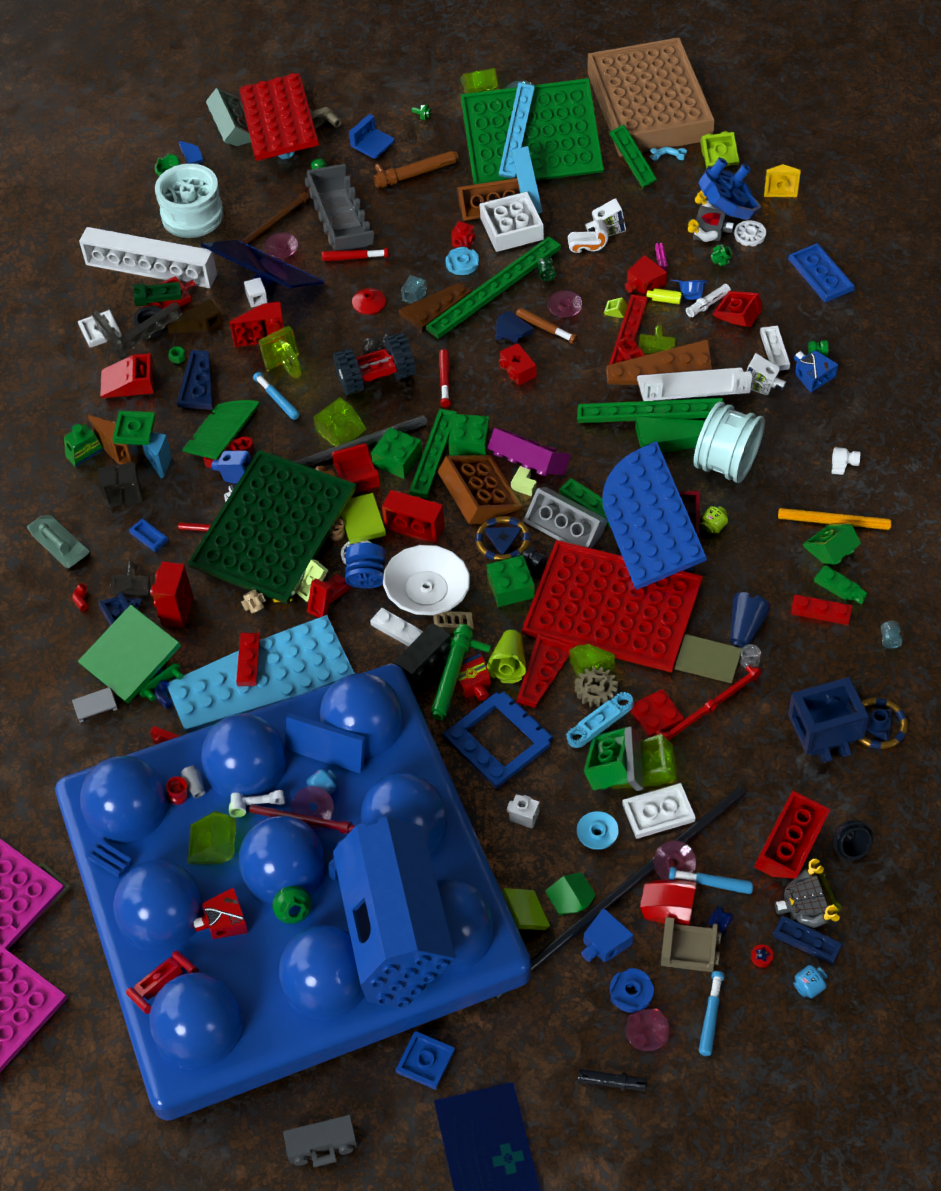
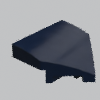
M509 310L497 317L495 339L507 338L517 343L518 338L531 335L534 328Z
M119 592V597L116 596L99 601V607L111 626L130 605L139 611L143 599L136 598L135 600Z

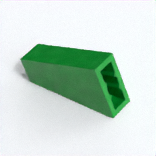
M636 417L635 429L641 448L657 441L661 452L667 453L696 448L705 422L704 420Z

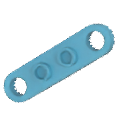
M620 692V694H617L613 699L608 700L581 720L573 729L571 728L566 734L568 744L574 748L584 746L628 713L634 706L631 694ZM621 700L629 701L628 704L624 706H620V704H618ZM577 734L582 735L579 741L573 740L572 737Z

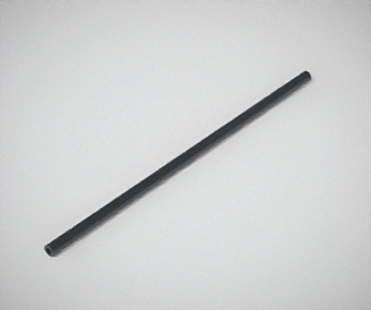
M742 787L735 789L531 959L532 972L590 925L603 908L608 910L746 795ZM508 992L497 995L494 998L498 1001Z

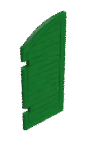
M237 400L217 404L213 410L215 415L210 414L193 435L195 441L189 440L182 451L218 460L259 407L260 402Z

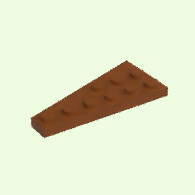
M708 339L607 365V384L639 385L637 381V376L712 370Z

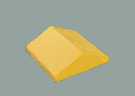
M784 164L768 169L766 171L764 197H797L800 170Z

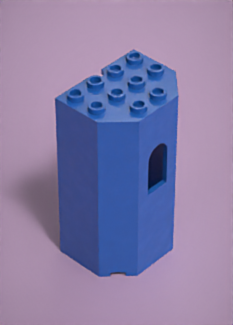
M383 817L378 819V823L366 826V823L356 825L333 850L360 985L367 1002L405 1009L426 988L425 983L434 981L456 957L423 826L390 817Z

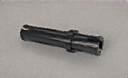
M579 1069L578 1083L620 1088V1091L629 1089L646 1092L647 1077L627 1076V1073L619 1075Z

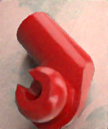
M83 583L77 585L72 595V600L80 611H85L88 608V604L84 600L88 588Z

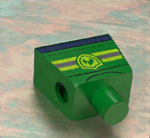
M74 425L72 432L64 437L65 456L75 468L104 451L96 435L87 425Z

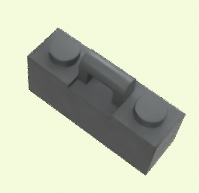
M350 1115L283 1131L290 1165L301 1166L308 1163V1160L311 1159L314 1167L336 1162L335 1153L345 1155L357 1148Z

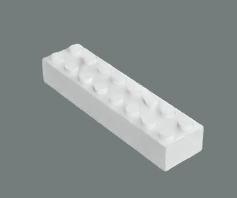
M90 227L85 229L79 240L85 263L89 266L163 280L176 276L184 284L193 280L196 286L211 288L217 276L212 250Z

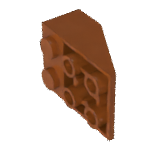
M89 415L88 419L92 432L96 435L104 450L118 464L134 468L144 453L142 445L114 444L112 438L116 422H110L100 417Z

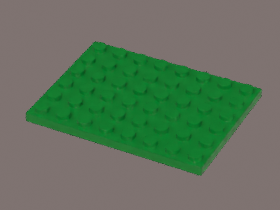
M589 78L533 85L534 92L522 147L528 146L535 180L602 173L604 169ZM518 87L460 95L474 185L511 179L499 176V170Z

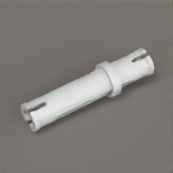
M723 284L704 298L697 299L696 303L686 308L687 315L693 318L701 311H706L710 305L723 298L728 291H731L729 285Z

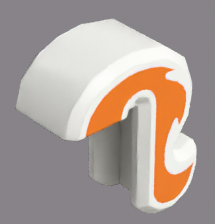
M602 220L596 221L595 232H572L568 235L569 249L574 253H580L582 248L588 251L601 250L608 241L607 227Z

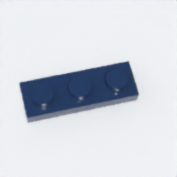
M785 916L781 917L773 933V937L832 965L842 947V943Z

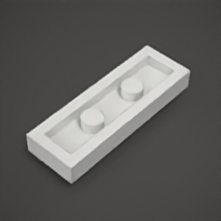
M778 326L760 328L761 338L769 362L779 367L780 370L790 369L789 359Z
M383 608L370 621L373 627L408 647L423 632Z

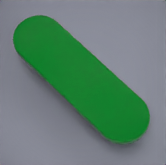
M174 663L147 683L140 690V695L154 701L156 695L153 692L174 676L178 680L184 677L180 672V665Z

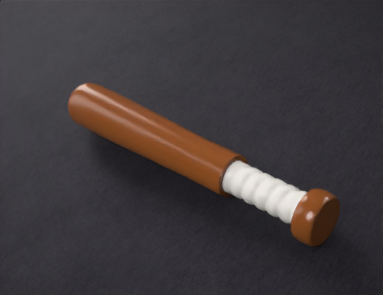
M519 308L516 312V315L522 320L554 335L557 334L569 340L570 344H575L578 336L576 334L565 332L558 326L524 308Z

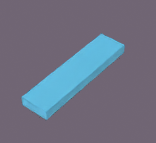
M528 146L513 149L511 153L520 193L528 192L537 213H542Z

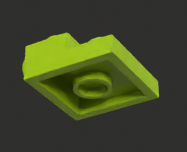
M725 131L714 135L709 133L701 137L700 144L706 169L708 166L713 167L719 157L727 161V166L739 164L734 132L729 133Z

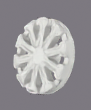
M743 221L735 227L734 236L736 241L742 245L756 246L764 241L766 229L757 221Z

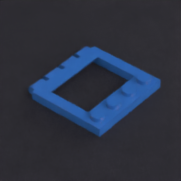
M505 691L501 694L496 692L443 733V738L495 789L499 788L550 747V742L553 740V736L545 728H541V725L531 715H528L518 703H514V699ZM496 708L534 742L532 746L505 767L467 731Z

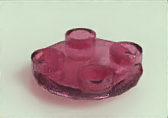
M644 1009L628 1017L626 1036L630 1044L636 1049L654 1051L662 1047L667 1041L670 1034L669 1024L660 1010Z

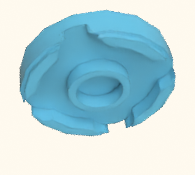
M467 247L455 248L445 258L447 269L456 275H468L479 266L478 254L473 249L472 251L468 250Z

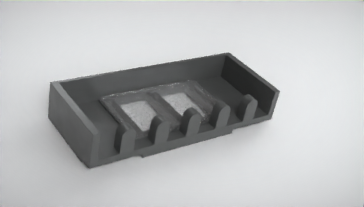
M345 164L307 170V177L305 178V184L309 188L310 197L314 200L315 210L319 211L320 222H323L324 232L328 234L329 244L332 245L334 251L367 247V245H373L374 238L373 230L369 231V221L365 222V212L360 210L359 198L355 199V188L350 187V176H345Z

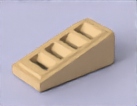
M447 611L433 615L434 624L447 633H454L458 625L463 624V619H467V624L465 625L470 626L474 630L471 612Z

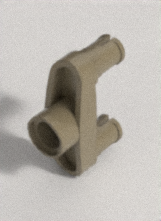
M328 107L315 111L309 108L315 129L325 122L331 123L335 128L342 124V120Z

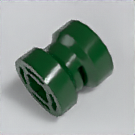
M550 257L539 259L537 267L540 278L543 281L553 280L556 277L553 259Z

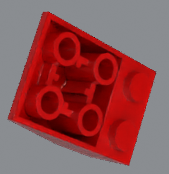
M280 302L261 304L229 321L234 347L286 340Z
M151 353L129 356L101 371V398L154 394V365Z

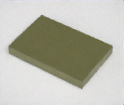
M685 634L676 660L675 669L732 684L742 648Z

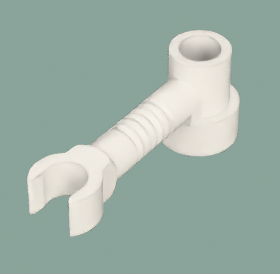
M276 790L268 795L243 797L240 793H232L229 814L232 817L244 816L246 814V805L260 803L282 805L285 803L283 790Z

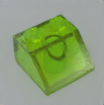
M495 68L466 73L460 77L465 94L491 91L498 88Z
M341 397L313 417L316 432L335 447L352 441L366 430L353 407Z
M214 811L191 824L187 864H222L233 858L235 852L236 818Z

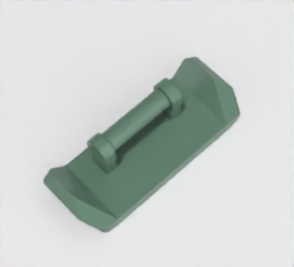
M42 515L27 526L31 535L66 568H70L90 552L51 515Z

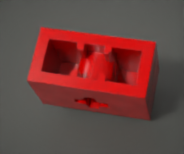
M518 343L500 351L499 364L501 368L508 372L510 379L514 380L518 386L537 377L536 364Z

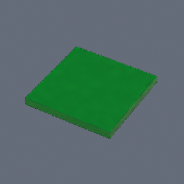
M130 605L78 662L103 684L110 687L126 703H129L182 645Z

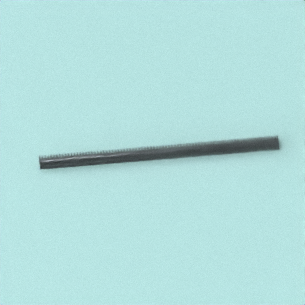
M422 415L390 428L403 433L405 431L406 433L408 429L412 431V428L414 430V427L416 429V426L418 428V426L426 424L427 419ZM388 428L301 460L299 459L295 463L309 467L311 465L312 467V464L314 466V463L316 465V462L318 464V462L320 463L324 459L331 460L332 452L364 443L373 445V443L379 442Z

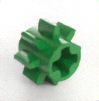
M724 244L713 248L714 252L711 253V259L714 264L724 266L730 263L729 259L732 258V252L728 246L724 247Z

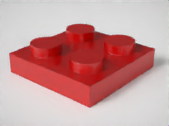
M664 689L635 702L630 710L649 739L657 736L656 732L659 729L665 732L684 721L683 716Z

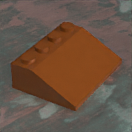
M491 455L446 456L438 470L440 477L468 524H483L493 517L505 516L521 510L523 507Z

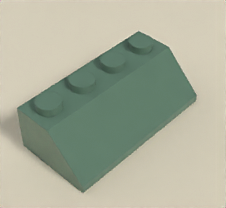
M216 88L206 103L223 137V141L234 146L250 143L251 139L241 98Z

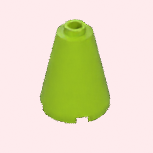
M507 630L503 633L487 662L489 675L493 679L495 677L501 679L502 683L519 682L526 673L522 635L516 630Z

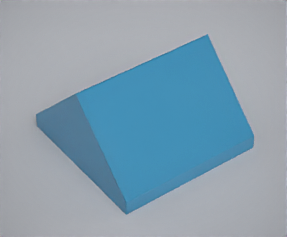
M153 432L150 445L142 446L145 456L160 478H163L171 462L172 455L166 434Z

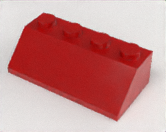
M792 790L754 868L772 877L797 879L831 809Z

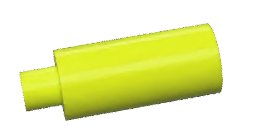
M654 288V291L647 290L646 297L652 298V301L680 304L682 292Z

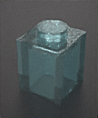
M410 275L401 288L402 301L412 304L421 300L427 292L426 280Z

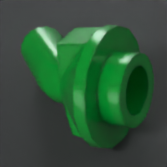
M428 104L421 105V109L413 107L411 110L412 113L420 115L422 120L427 121L431 117V108H429Z

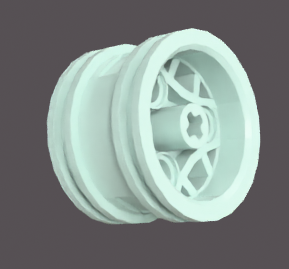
M181 164L166 170L157 179L155 194L160 206L162 223L171 234L182 238L200 237L215 230L222 222L224 213L219 196L218 180L211 169L199 164Z
M717 402L710 411L698 438L694 454V466L698 469L703 468L706 472L711 470L725 474L726 479H733L734 482L741 483L757 455L764 433L765 418L763 416L756 417L754 413L746 415L735 411L734 407L730 404L725 405L724 402Z

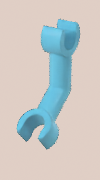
M668 146L658 150L653 148L650 150L653 155L649 157L655 161L660 155L668 153L675 155L679 160H684L687 150Z

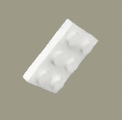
M681 783L624 799L622 802L636 839L695 822V815Z

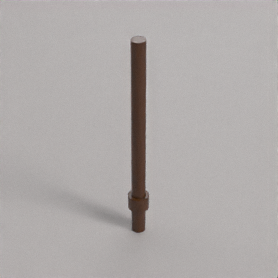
M309 190L302 192L299 198L242 240L243 243L248 245L300 204L310 200Z

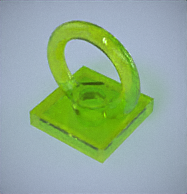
M290 326L258 340L264 364L268 370L283 364L286 371L293 378L301 376V367L297 358L298 351L293 330Z

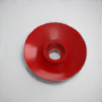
M367 288L358 291L353 296L352 305L361 314H375L385 307L386 297L378 289Z

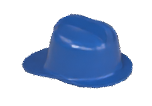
M670 279L671 281L679 282L682 295L689 300L701 298L704 293L705 283H709L707 280L681 281Z

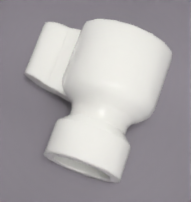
M834 447L832 474L843 475L848 463L852 466H859V451L851 453L846 448Z

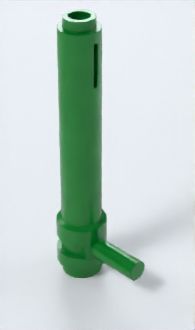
M465 624L458 625L454 630L450 653L431 710L432 717L436 720H443L447 715L462 663L469 647L488 653L491 645L473 640V630Z

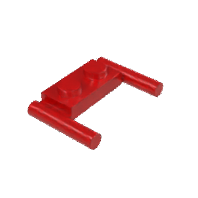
M176 950L172 953L171 958L169 957L149 973L134 988H128L126 995L145 1014H149L151 1006L143 998L148 1001L156 996L166 983L183 973L181 967L189 973H199V969L180 951Z

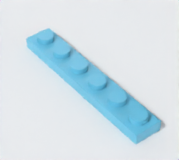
M518 83L499 170V176L515 179L516 171L511 150L522 147L534 92L533 85Z

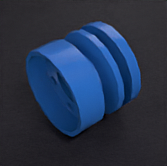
M357 543L346 548L347 566L345 567V582L357 588L381 586L385 570L383 567L385 564V549L373 543Z

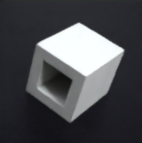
M261 278L244 282L251 308L267 303L266 292Z

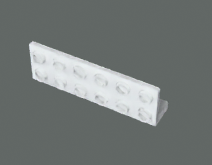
M742 368L639 375L637 376V381L643 401L750 393L752 374L751 371L744 372Z

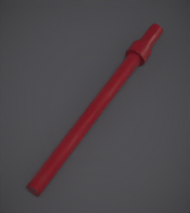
M251 805L249 808L250 813L269 817L290 816L300 819L309 825L339 830L343 834H349L356 826L350 821L343 820L338 822L257 805Z

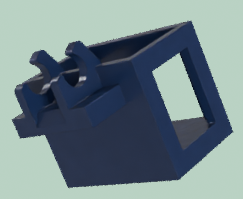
M843 678L791 693L788 716L806 755L810 754L813 756L819 754L823 763L832 761L829 749L837 747L842 757L850 756L849 742L864 738L869 718L850 678ZM849 698H850V701H851V703H852V705H853V707H854L856 713H854V711H853V709H852V707H851V705H850V703H849Z

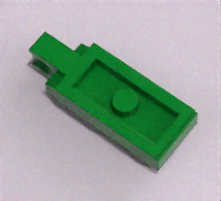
M826 565L814 578L815 583L845 601L853 599L862 605L866 600L867 592L862 590L857 583Z

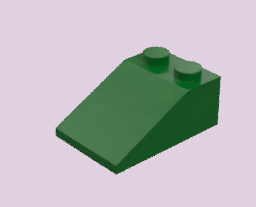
M625 728L599 734L592 739L584 773L593 791L628 783Z

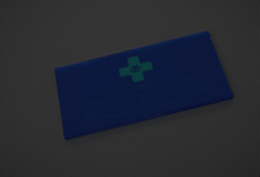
M513 1082L434 1100L454 1191H540Z

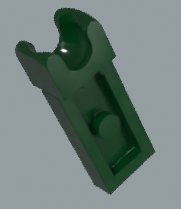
M180 282L132 286L134 303L137 307L147 306L148 303L182 299Z

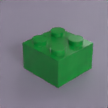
M453 414L449 436V455H486L490 433L489 416Z
M389 427L371 452L374 467L405 479L422 455L421 440Z
M523 555L486 564L487 579L498 607L534 598V583Z

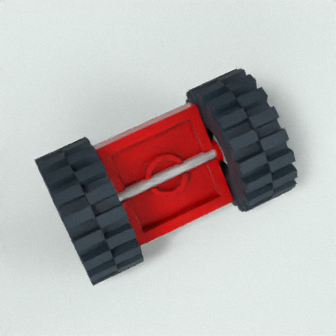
M403 332L385 337V349L355 358L351 348L333 353L336 374L346 396L363 391V382L389 376L394 373L398 380L416 374L413 353Z

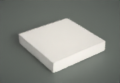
M110 310L78 321L89 348L122 337L121 331Z

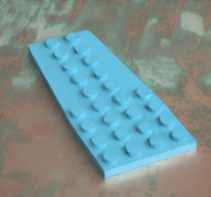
M325 615L260 641L257 686H237L236 678L239 651L184 675L181 680L175 679L167 684V688L185 732L189 733L217 724L226 717L246 714L335 683L344 676L355 673L328 616Z

